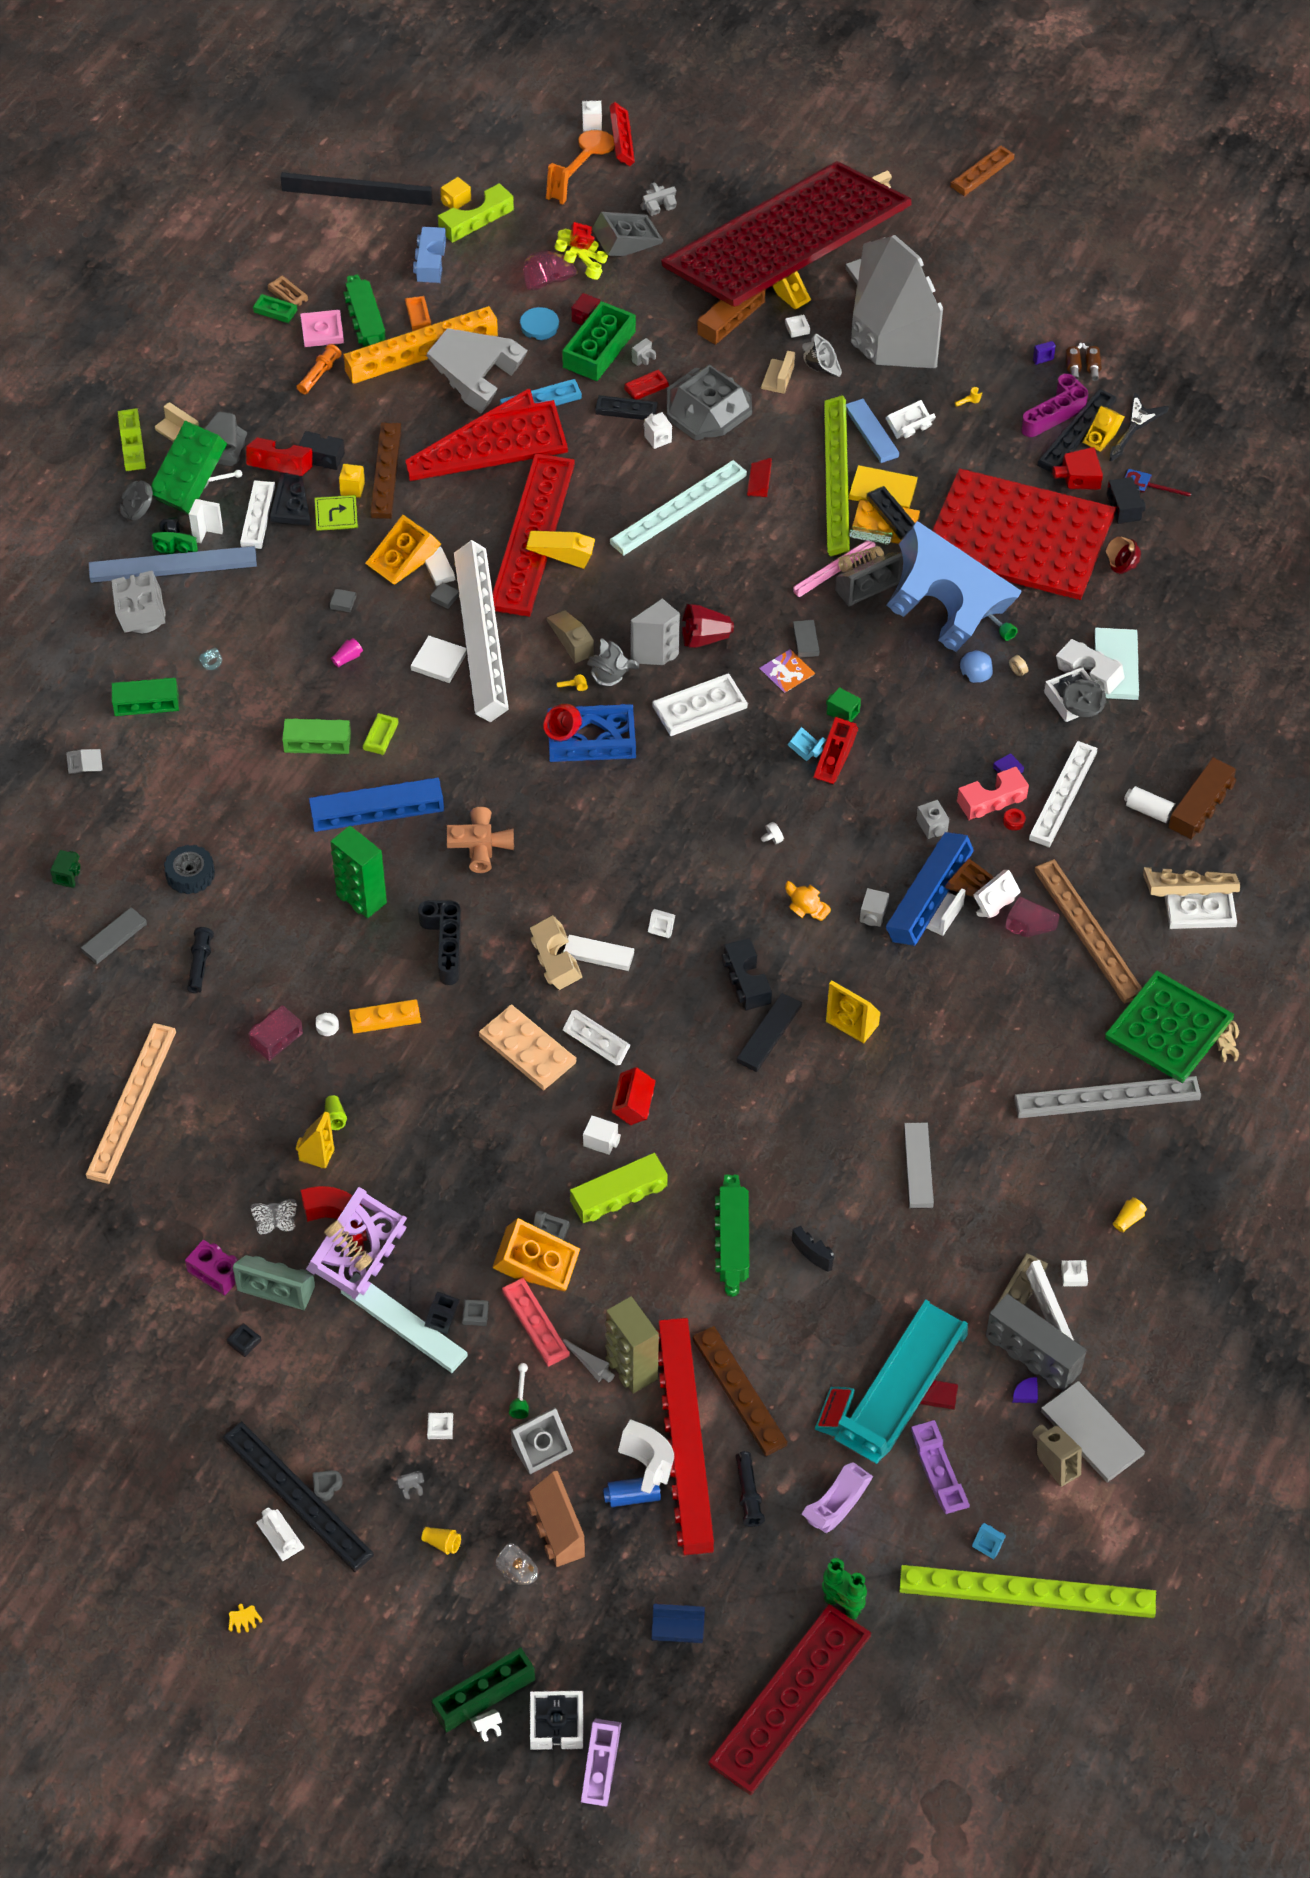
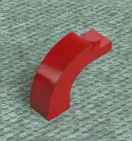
M318 1186L300 1190L307 1222L321 1218L338 1219L352 1198L351 1194L334 1187ZM356 1221L350 1222L351 1227L354 1229L363 1225L362 1222L359 1225ZM366 1231L357 1235H351L353 1236L352 1242L358 1241L356 1247L362 1246L361 1251H364L363 1241H367Z

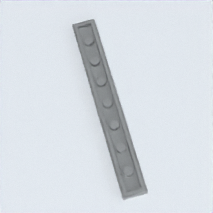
M1191 1076L1187 1077L1183 1084L1172 1078L1015 1094L1014 1102L1018 1118L1200 1100L1201 1093L1197 1077Z

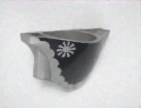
M817 333L814 334L811 342L803 344L805 363L817 372L840 377L842 371L833 347Z

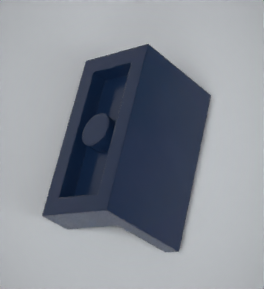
M653 1604L652 1640L703 1643L705 1607Z

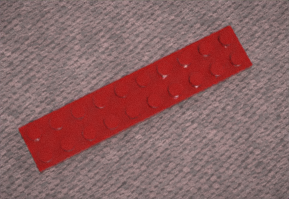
M535 453L492 594L495 611L531 616L548 556L526 549L530 531H556L575 466L574 459Z

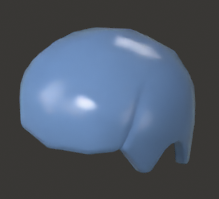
M975 650L965 654L960 660L962 675H967L970 682H984L993 675L992 660L984 652Z

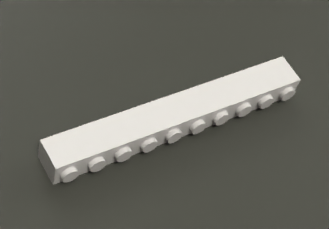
M471 540L454 552L474 710L475 714L492 722L509 710L487 552L486 548Z

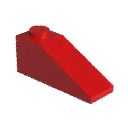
M835 717L813 778L835 784L859 728L856 723Z

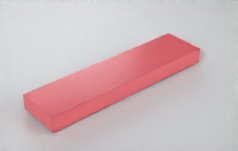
M524 1278L503 1287L502 1292L547 1366L549 1367L569 1357L568 1349Z

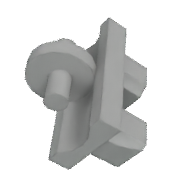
M655 182L651 183L650 190L645 191L646 195L643 196V203L640 204L642 210L646 209L650 216L660 212L659 205L664 204L666 210H672L677 204L675 199L676 189L674 186L664 189V186L658 187Z

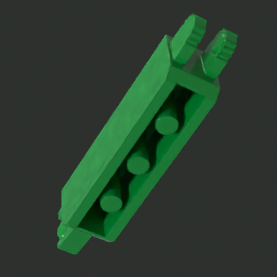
M359 275L347 276L346 291L343 294L345 303H349V316H353V329L358 330L356 332L358 344H362L364 348L385 341V328L370 282L365 279L361 280Z
M728 1174L724 1175L723 1186H720V1196H715V1210H720V1216H715V1230L720 1231V1237H715V1251H720V1258H715V1272H720V1282H725V1294L734 1297L739 1294L740 1282H744L749 1278V1191L745 1187L740 1186L739 1175Z

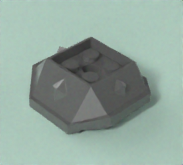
M711 365L701 369L694 368L667 388L668 421L695 441L704 439V437L723 436L752 415V394L734 382L732 377H727Z

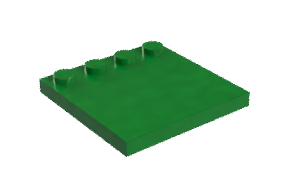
M1156 971L1105 1034V1039L1183 1084L1234 1019V1014L1161 972Z

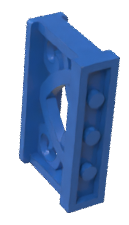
M633 705L577 706L576 708L582 718V725L579 730L592 723L606 732L600 734L596 740H588L579 733L565 741L554 742V740L549 738L550 762L636 758ZM621 722H627L624 727L616 729L620 726ZM629 731V738L623 739L620 734Z

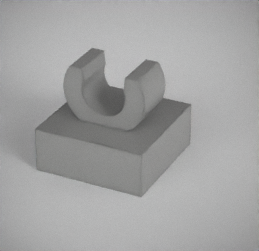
M647 338L632 348V362L637 366L641 363L648 365L650 357L653 360L656 359V352L652 350V342Z

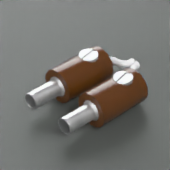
M1080 343L1077 347L1067 348L1065 351L1067 371L1079 380L1078 373L1082 369L1080 348L1083 347L1086 349L1087 371L1091 373L1092 380L1097 381L1099 379L1098 372L1102 369L1100 349L1096 346H1085L1084 343Z

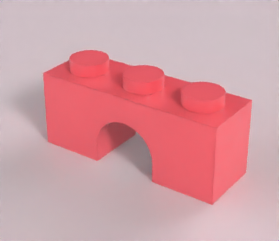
M1017 767L997 773L995 785L997 790H986L978 781L958 789L957 802L969 820L983 817L987 813L1001 810L1013 803H1020L1027 798L1029 785Z

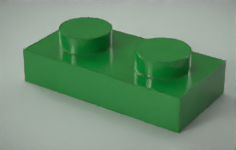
M261 294L253 306L254 313L289 323L297 312V305Z

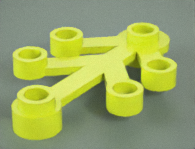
M570 229L558 231V240L554 246L556 250L564 252L566 247L570 246ZM594 241L588 250L571 246V249L565 252L563 258L569 263H574L578 255L587 266L585 274L589 278L599 279L602 273V266L597 262H592L589 257L600 263H606L608 255L603 251L595 253L599 244Z

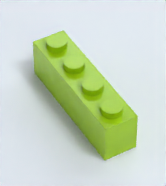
M653 1153L570 1189V1202L582 1223L595 1221L608 1212L618 1211L626 1204L640 1201L644 1196L661 1192L667 1187L668 1174L656 1154Z

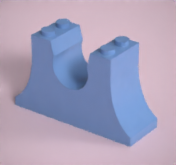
M917 521L899 543L903 556L902 576L886 606L891 608L894 613L904 617L924 596H933L939 599L947 609L948 620L941 629L938 641L943 643L946 648L956 652L972 636L981 619L990 614H1002L1019 597L1022 591Z

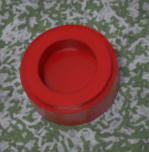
M1019 809L1007 810L1003 817L1004 826L1013 831L1022 829L1025 825V814Z

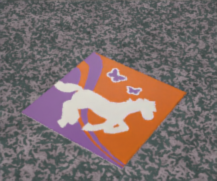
M791 649L760 667L784 693L816 674Z

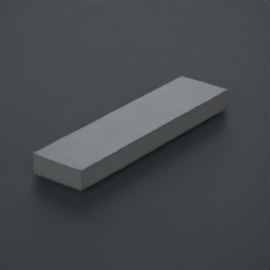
M904 1123L909 1208H933L928 1123Z

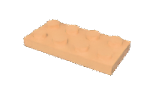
M512 1004L479 1031L481 1039L542 1090L549 1087L576 1063L575 1056Z

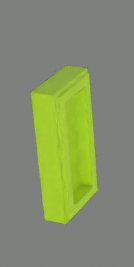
M378 713L363 744V750L384 755L399 723L398 718Z

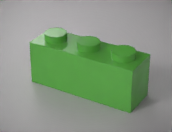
M285 719L283 730L284 753L349 754L351 737L349 720Z

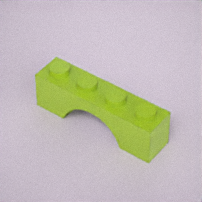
M499 183L484 191L485 201L480 207L468 211L451 208L438 215V227L445 228L446 237L453 243L513 211V195Z

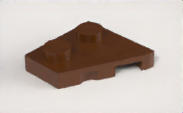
M968 859L945 887L959 892L962 888L966 890V895L974 897L973 894L994 877L971 859Z

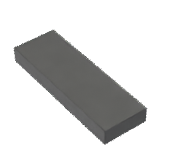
M129 908L81 947V951L95 964H98L147 925V921L133 908Z

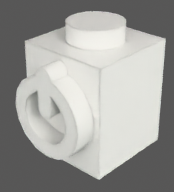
M662 412L656 415L650 414L645 419L643 425L644 436L651 446L655 449L672 442V425Z

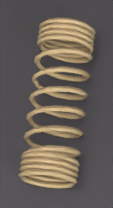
M875 546L855 554L852 553L851 555L840 557L838 561L839 568L842 572L852 570L854 568H852L851 557L856 568L855 555L858 557L859 564H861L860 554L863 557L864 563H866L864 553L867 554L868 561H870L869 551L871 559L874 560L877 557L876 553L878 556L884 555L881 547Z
M336 1220L324 1231L325 1235L330 1238L342 1229L332 1242L346 1234L336 1246L338 1247L351 1238L341 1252L356 1243L345 1257L360 1248L350 1262L364 1253L361 1259L354 1265L358 1271H362L372 1262L373 1258L366 1254V1251L360 1252L362 1246L356 1247L358 1241L352 1242L353 1236L347 1238L349 1232L342 1233L344 1226L341 1225L339 1220Z

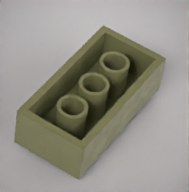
M631 1296L606 1310L605 1325L607 1333H605L607 1344L605 1348L607 1356H605V1359L609 1363L610 1368H615L619 1373L622 1385L625 1388L629 1387L634 1394L658 1380L659 1333Z

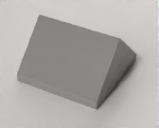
M555 1407L511 1429L512 1447L529 1474L574 1452Z

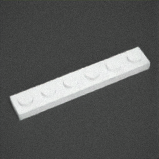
M1077 741L1030 834L1029 840L1047 847L1051 846L1097 754L1098 748Z

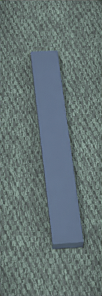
M255 546L89 562L90 582L112 581L122 577L129 579L130 575L138 577L140 573L153 571L155 576L256 567Z

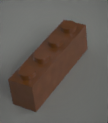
M1213 757L1171 814L1168 828L1191 840L1196 833L1200 834L1205 826L1204 821L1213 816L1216 809L1215 806L1217 803L1221 804L1223 802L1227 789L1231 790L1236 782V778H1234L1236 768Z

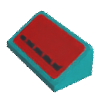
M830 1387L815 1430L836 1437L839 1432L838 1423L843 1415H847L855 1389Z

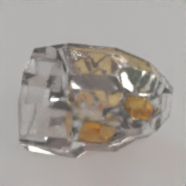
M513 1543L507 1544L496 1559V1567L516 1584L529 1585L538 1577V1569L535 1563Z

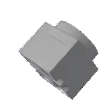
M153 571L140 573L138 577L130 575L129 579L122 577L112 580L115 613L124 632L148 633L157 629L161 624H165L166 611L163 606L162 592Z

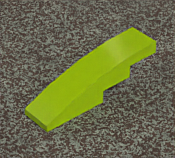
M138 408L118 411L125 470L146 469Z

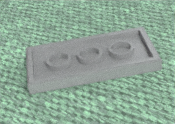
M1079 1381L1041 1409L1042 1414L1054 1426H1059L1082 1448L1084 1459L1107 1483L1145 1453L1141 1446Z

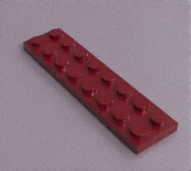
M829 1604L709 1760L708 1766L751 1796L869 1640L871 1632Z

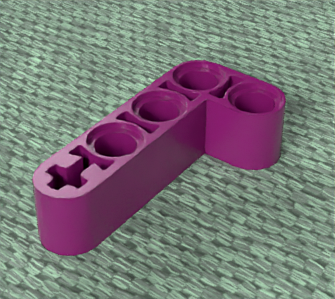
M1062 374L1058 378L1056 396L1023 414L1022 434L1026 437H1035L1077 415L1087 404L1088 390L1074 376Z

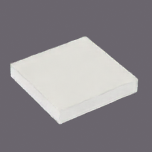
M428 636L411 664V670L450 683L467 654V648Z

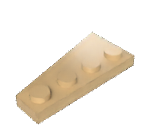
M1144 867L1143 871L1150 894L1158 897L1165 896L1166 894L1186 896L1194 893L1208 895L1210 893L1231 894L1232 892H1240V882L1236 874L1206 872L1205 876L1188 870H1185L1184 874L1172 873V869H1163L1161 873L1151 872L1152 868Z

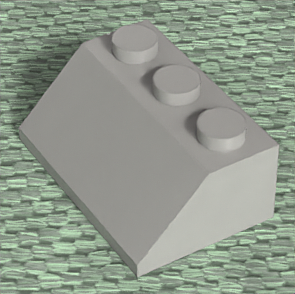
M663 598L631 620V659L639 664L664 665L668 661L674 660L679 654L680 613Z

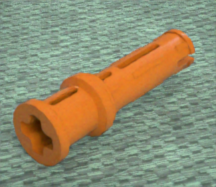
M327 344L323 354L318 355L316 364L297 385L300 393L307 394L322 374L332 368L333 362L341 357V351L337 346Z

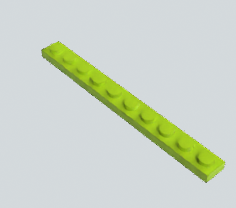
M844 396L824 401L827 552L830 556L850 551L846 400Z
M908 1565L901 1566L899 1593L1154 1618L1156 1614V1590Z

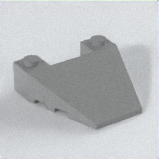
M447 328L427 352L426 356L441 374L444 373L450 380L449 384L459 391L462 395V400L482 414L498 389L483 377L494 364L512 376L522 363L528 350L512 339Z

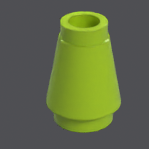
M335 1095L328 1096L325 1099V1112L330 1114L331 1129L340 1130L345 1126L347 1116L339 1098Z

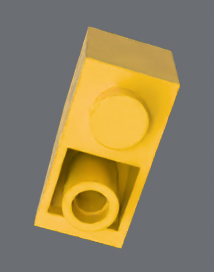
M1101 406L1083 443L1090 447H1095L1098 451H1102L1116 435L1125 416Z

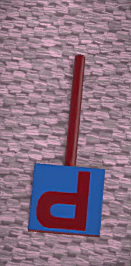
M1128 469L1125 478L1133 477L1135 485L1139 486L1140 492H1145L1148 486L1188 497L1191 496L1189 492L1149 483L1152 474Z

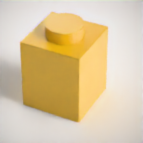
M459 177L441 187V202L450 209H459L471 201V188Z
M343 464L339 477L340 493L342 496L356 495V497L361 498L365 484L363 466Z

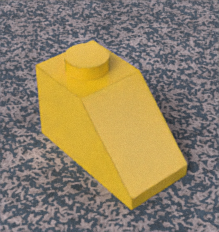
M797 271L772 285L776 294L794 309L811 301Z

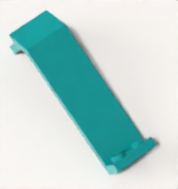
M925 1299L852 1417L848 1418L843 1415L838 1423L839 1432L834 1439L877 1464L892 1449L958 1341L964 1342L968 1335V1323L953 1317L930 1304V1301Z

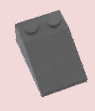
M601 212L592 228L597 240L607 255L610 256L629 255L662 244L664 241L648 215Z

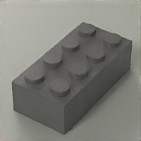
M1008 1293L990 1312L986 1337L993 1345L1000 1346L1007 1351L1011 1358L1021 1361L1032 1373L1039 1374L1047 1380L1050 1386L1058 1388L1063 1392L1079 1376L1087 1349Z

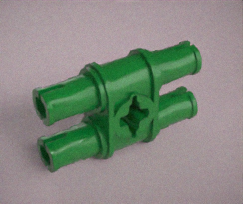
M833 1558L823 1573L822 1590L825 1593V1602L830 1605L838 1603L845 1608L846 1616L853 1620L858 1618V1614L860 1615L861 1610L866 1604L867 1588L864 1585L865 1577L860 1573L851 1575L844 1570V1563L841 1559Z

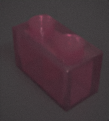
M282 1005L277 1010L270 1012L267 1018L260 1024L252 1027L249 1032L250 1044L270 1061L303 1034L301 1020Z

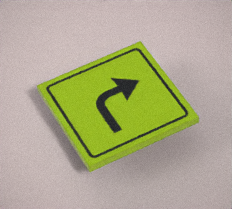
M356 495L315 498L317 531L358 528Z

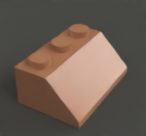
M554 1471L530 1491V1501L527 1502L530 1515L537 1518L536 1529L539 1537H544L547 1545H544L548 1559H553L556 1567L585 1557L583 1531L558 1471Z

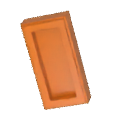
M425 297L405 299L412 331L430 326L431 320Z

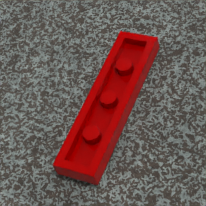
M614 102L610 105V117L616 151L615 155L620 162L631 166L635 159L628 111Z

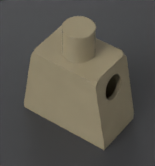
M1044 1425L1035 1428L1032 1435L1037 1439L1038 1458L1057 1483L1062 1487L1081 1476L1082 1448L1059 1426H1054L1049 1430Z

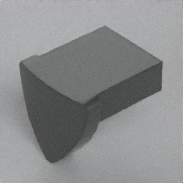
M538 1211L535 1215L534 1226L564 1240L569 1228V1221Z

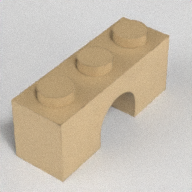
M553 915L530 928L533 935L531 937L532 944L540 953L537 957L541 965L546 969L544 976L550 985L554 984L561 990L583 978L576 959L568 951L557 955L559 948L568 943L569 940L563 925Z

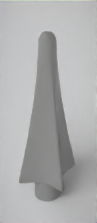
M563 1339L565 1346L584 1364L598 1382L602 1378L607 1382L613 1380L614 1374L608 1369V1362L582 1350L567 1339Z

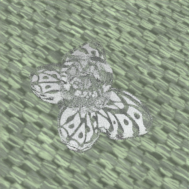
M288 1199L280 1204L272 1203L268 1206L261 1203L252 1204L251 1212L253 1218L258 1221L256 1225L257 1233L267 1234L274 1227H278L282 1231H292L295 1228V1222L292 1217L296 1214V1200Z

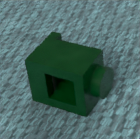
M59 851L50 870L54 884L75 888L74 878L79 875L81 864L78 862L80 856L76 852Z

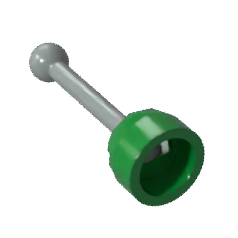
M992 614L988 615L1000 627L999 634L1004 640L1009 641L1016 636L1018 629L1013 624L1008 622L1002 624Z

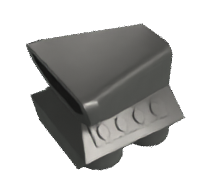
M217 412L204 429L219 435L227 443L217 464L233 466L240 460V452L245 446L247 432L237 426L234 414Z

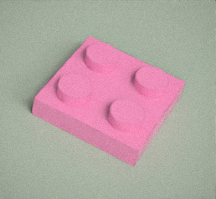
M340 310L301 314L305 347L344 343Z

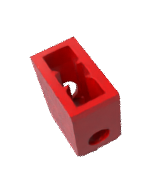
M1095 447L1065 454L1062 466L1053 467L1054 479L1065 478L1069 489H1101L1103 474Z

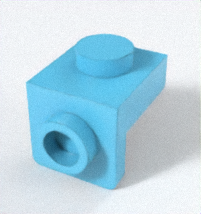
M801 727L787 745L805 761H808L812 756L815 758L819 756L824 749L822 745L826 739L822 737L817 741Z

